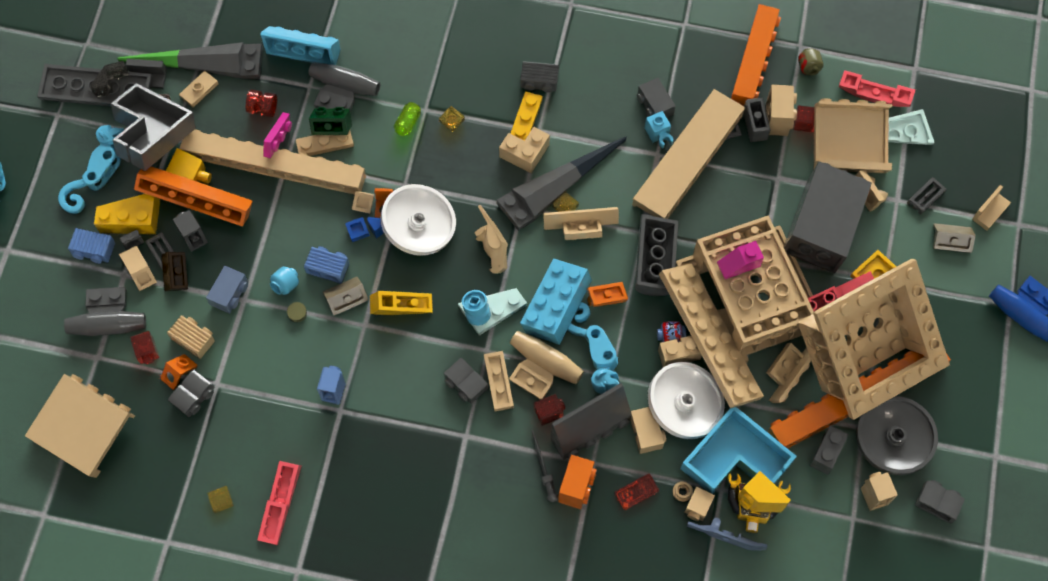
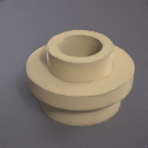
M678 482L673 487V496L678 501H688L693 495V488L687 482ZM684 489L686 491V494L681 495L679 493V490Z

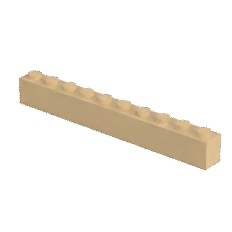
M193 130L182 140L179 148L204 162L354 195L356 190L362 191L366 178L365 169L356 164L348 165L338 160L329 161L323 157L315 158L305 153H293L287 149H278L271 158L263 157L264 145H256L251 141L242 142L232 137L224 138L214 133L206 134L199 130Z

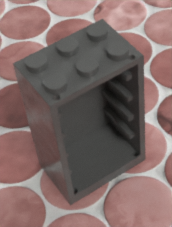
M819 161L807 180L784 244L786 253L835 274L847 258L872 182Z

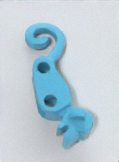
M103 125L97 129L96 138L100 145L92 152L87 171L82 176L83 179L66 184L59 192L58 202L66 212L78 214L85 207L84 199L78 194L70 195V200L77 202L75 206L67 204L66 198L71 191L85 186L94 191L101 189L120 166L121 159L116 156L113 139L124 131V128H112L110 125ZM115 158H117L116 164L111 165L114 162ZM100 179H101V180H102L101 184L98 185V186H95L94 184H96L97 182H99Z
M583 302L580 303L577 311L581 310L583 313L576 314L574 317L578 323L586 321L591 314L589 306ZM570 323L567 331L586 338L589 343L593 366L597 369L591 377L593 389L597 393L603 394L620 384L618 374L613 371L618 365V357L604 330L598 325L589 326L586 330Z

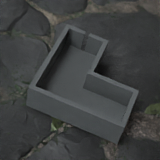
M137 83L111 103L114 120L127 126L124 131L113 139L116 156L129 163L132 161L134 166L144 171L196 129L192 111Z

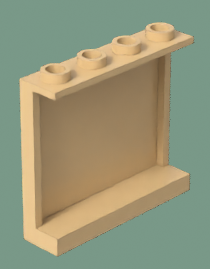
M828 98L820 99L814 105V168L820 161L847 172L865 170L867 173H888L892 171V163H888L889 109L892 108V104H886V101L868 103L867 100H858L855 103L850 102L848 99H841L838 102H833L832 99Z
M64 374L25 437L86 475L97 478L101 472L97 469L128 418H134L135 415L130 413L131 408L122 403L120 405L115 404L113 397L105 393L103 396L97 393L99 389L91 384L84 385L82 378L75 374H72V376Z

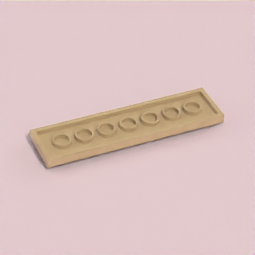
M692 263L662 270L659 276L730 409L760 400L764 395L744 358L737 350L726 325Z

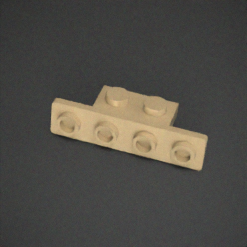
M618 207L544 213V229H563L565 240L602 237L601 225L619 223Z
M787 343L766 372L779 385L769 399L771 403L784 402L788 398V393L792 387L798 384L799 377L809 368L811 358L807 347L801 353L792 343Z

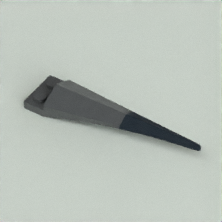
M627 136L513 188L511 192L497 199L496 204L518 231L534 222L571 186L624 143Z

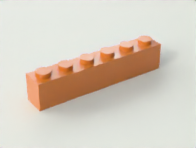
M761 4L758 5L731 97L732 100L742 106L745 105L746 100L755 99L759 96V92L756 89L757 86L761 87L764 77L761 76V72H765L768 61H765L766 56L770 57L772 46L769 45L770 41L774 42L777 32L774 31V27L779 26L781 17L778 14L780 9Z
M152 166L146 171L140 169L137 173L134 187L136 191L242 227L249 217L253 202L238 195Z

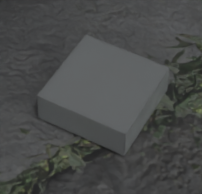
M138 230L120 237L126 250L144 243Z

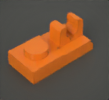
M623 282L587 288L589 306L598 307L623 303L628 300Z

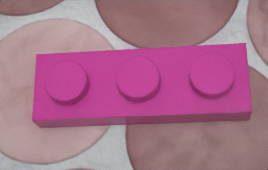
M283 112L265 138L263 157L271 158L274 152L278 151L279 144L285 140L287 132H290L292 127L290 114Z

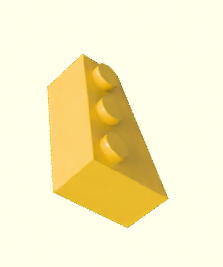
M142 194L97 206L94 225L99 233L129 234L138 230L140 234H156L160 199L148 194Z

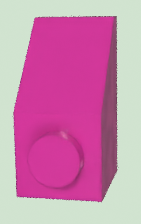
M753 241L737 247L717 261V265L726 280L761 267L764 256L757 242Z

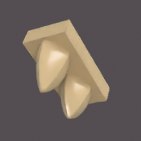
M865 170L859 171L855 176L872 182L865 202V206L870 212L887 199L888 193L878 190L875 186V178L869 176Z

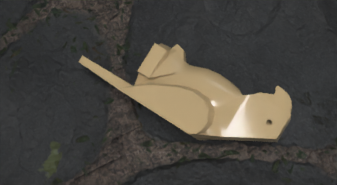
M479 205L478 208L485 218L487 225L474 232L476 240L483 243L485 252L491 258L492 268L489 270L495 274L502 273L507 269L508 243L494 221L490 219L484 208Z

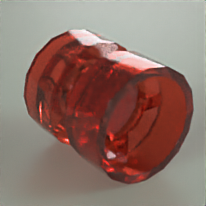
M250 89L246 98V112L252 114H259L260 112L262 116L273 117L277 109V94L268 92L263 94L262 91Z

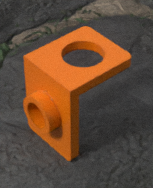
M374 189L376 198L375 218L381 217L379 209L384 205L393 189Z
M185 354L166 362L160 379L174 390L177 388L181 375L197 368V364ZM168 372H170L173 375L174 382H171L168 379Z

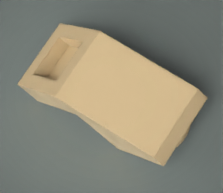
M137 246L119 254L139 291L157 283Z

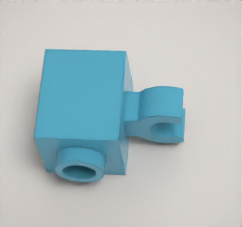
M661 111L647 117L645 130L651 141L654 143L659 140L661 148L665 146L664 140H668L670 145H672L673 137L669 134L671 125L664 112Z

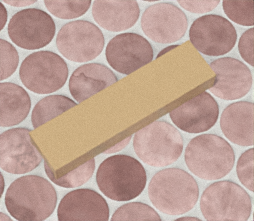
M714 89L634 196L632 206H637L652 216L668 219L743 117L745 107Z

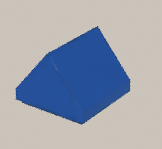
M367 218L369 228L377 239L384 233L381 219Z

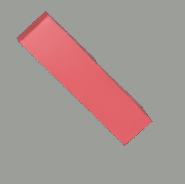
M279 461L270 499L267 500L258 541L278 545L302 466Z

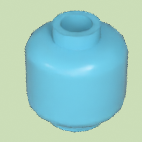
M285 266L279 268L270 277L271 289L277 294H289L299 283L296 270Z

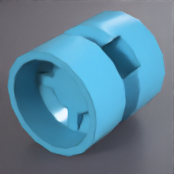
M472 290L463 296L462 305L468 322L476 326L487 323L491 317V311L484 292Z

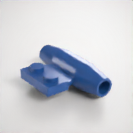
M1031 276L1018 289V294L998 284L989 295L992 301L1007 316L1028 332L1048 342V289Z

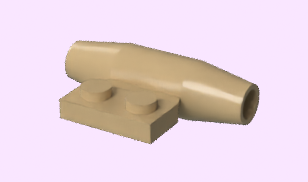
M517 331L510 341V344L527 359L518 364L509 380L543 401L552 387L554 376L576 385L584 373L566 355L538 338Z

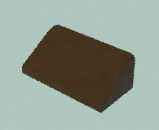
M185 252L163 253L161 257L164 291L188 290Z

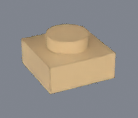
M356 190L352 210L370 214L374 194Z

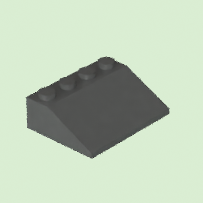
M622 383L552 423L551 441L563 460L566 458L570 459L571 454L577 456L579 450L591 448L596 444V440L601 437L605 439L613 434V430L618 427L622 429L630 423L632 414Z

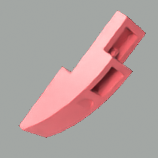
M870 271L836 288L833 286L811 296L808 300L813 311H816L873 280L874 277Z

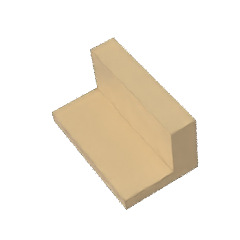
M1001 185L981 206L972 219L986 231L989 230L1011 203L999 194L1003 188Z

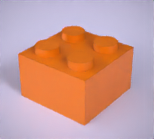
M571 454L559 491V503L582 509L583 504L587 505L591 490L588 486H593L597 471L594 468V461Z

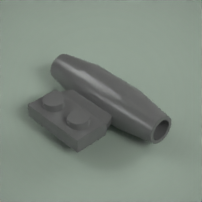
M313 62L309 68L310 77L326 84L318 93L314 103L315 108L325 107L326 109H334L335 107L350 108L351 113L355 103L354 94L377 96L380 91V82L354 70L333 64Z
M125 287L86 289V309L89 313L65 318L64 329L66 334L83 336L124 334L145 329L146 316L145 313L123 311L126 307L127 290Z

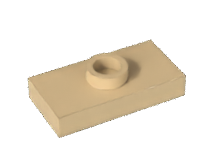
M204 71L179 96L194 108L219 83Z

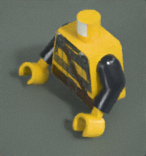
M730 473L728 474V481L731 484L728 487V502L733 512L737 514V518L747 521L745 531L758 533L759 523L766 524L768 520L774 519L779 512H752L750 509L746 510L739 503L738 496L746 484L741 483V477L738 473L737 479L732 481ZM780 481L778 488L784 494H788L791 490L790 483L787 489H782L783 481Z

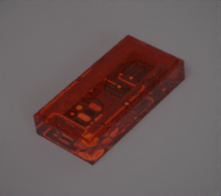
M649 473L615 491L614 494L625 511L658 493L659 488Z

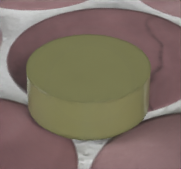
M294 302L287 308V315L291 321L301 322L306 318L307 310L302 303Z

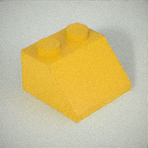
M761 471L743 487L738 496L741 506L746 510L750 509L752 512L781 513L791 501Z

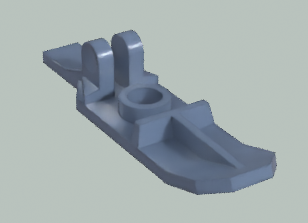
M714 518L711 525H698L690 521L687 523V527L704 532L711 537L746 550L761 551L767 549V544L757 543L744 538L740 533L737 537H734L732 532L726 530L718 531L721 523L719 518Z

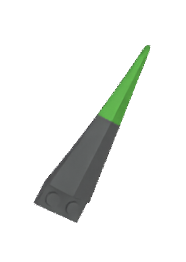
M241 42L118 57L117 59L120 62H126L127 59L163 61L165 66L206 71L240 79H258L261 74L263 46L262 44H244Z

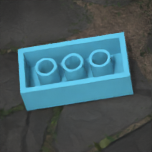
M553 258L520 322L526 334L560 345L592 281L588 269Z

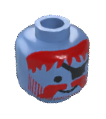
M679 321L663 322L661 329H657L658 341L666 342L677 339L680 342V338L686 337L685 326H682Z

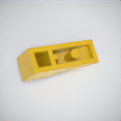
M377 291L370 295V314L402 315L433 312L432 294Z

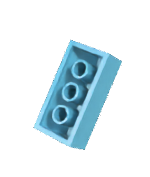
M269 26L260 34L266 54L311 63L336 65L341 50L338 39L322 37L314 33L307 34L298 30L292 31L282 27Z

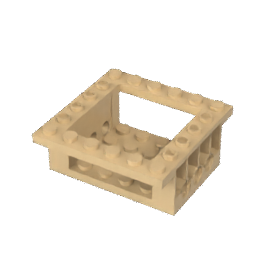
M769 215L698 239L693 255L676 261V267L692 263L702 283L700 274L710 272L734 326L731 337L737 350L741 353L745 347L747 355L802 336L798 322L814 312L808 300L809 297L813 296L796 258L788 255L784 249L786 237L781 226L774 227ZM756 241L764 256L761 267L725 280L717 265V261L737 247ZM758 276L761 282L753 283L750 277ZM766 293L769 299L763 301L759 299L758 294Z
M915 259L902 263L819 308L812 315L798 322L821 390L843 400L849 418L853 420L950 365ZM879 318L878 325L874 327L873 323L875 319ZM862 326L863 333L860 336H858L857 332L859 328ZM905 348L924 355L920 360L863 391L858 377L862 372Z

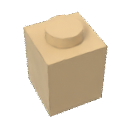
M696 486L684 513L688 514L687 516L694 521H703L715 495Z

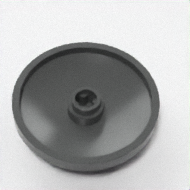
M895 396L860 416L856 428V439L862 455L873 467L884 473L888 472L891 475H908L919 471L932 459L938 445V432L933 418L923 406L911 399Z

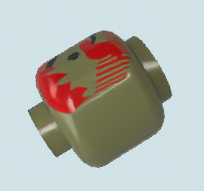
M807 48L798 56L801 72L805 75H816L824 66L821 53L816 49Z

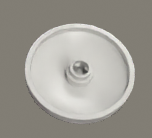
M412 184L394 190L387 197L381 210V226L386 237L398 249L409 254H434L442 250L449 243L455 231L456 217L451 204L440 192L428 186Z
M688 362L669 364L653 377L649 385L648 404L654 419L665 431L682 439L704 437L723 417L725 408L724 396L714 377L698 365Z

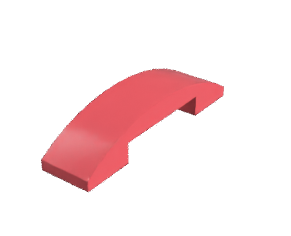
M844 70L839 87L844 91L874 103L876 101H886V104H892V106L896 107L911 106L915 89L900 85L896 89L861 79L862 75Z

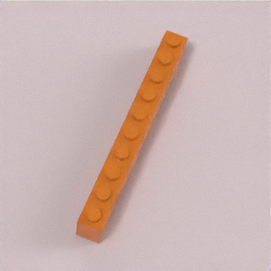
M909 351L904 355L905 358L901 360L896 358L890 361L887 367L883 369L878 367L871 372L872 375L859 377L863 391L920 360L924 355ZM826 394L821 398L822 401L816 404L813 401L807 404L804 410L800 412L796 410L788 414L787 419L783 421L778 419L771 423L768 433L788 449L827 429L830 425L832 426L848 418L849 415L843 400Z

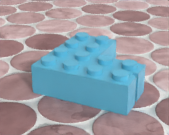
M734 407L727 411L685 459L680 469L707 492L713 494L736 466L751 478L761 471L775 484L797 456L741 410Z

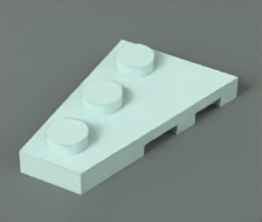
M517 288L488 295L486 297L491 311L490 319L483 325L472 326L480 336L526 307L527 302ZM462 302L458 303V307L465 315Z

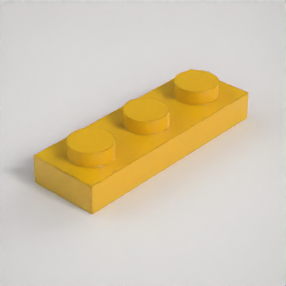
M525 91L510 134L525 141L533 128L543 96Z

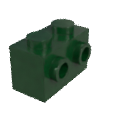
M318 107L314 109L309 117L311 135H347L352 127L350 108L335 107L334 109H326L325 107Z

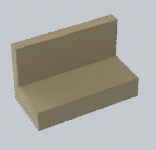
M933 224L935 230L934 249L972 253L976 235L971 227Z
M358 277L323 291V295L333 315H337L369 300Z

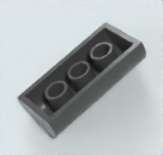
M641 215L635 289L639 293L649 296L669 295L659 273L662 270L676 266L678 221Z

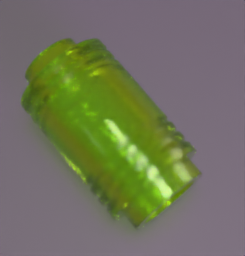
M408 102L403 107L393 126L398 135H410L421 115V108L417 104Z

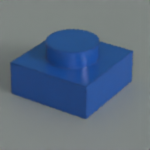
M363 217L345 223L352 242L370 236Z

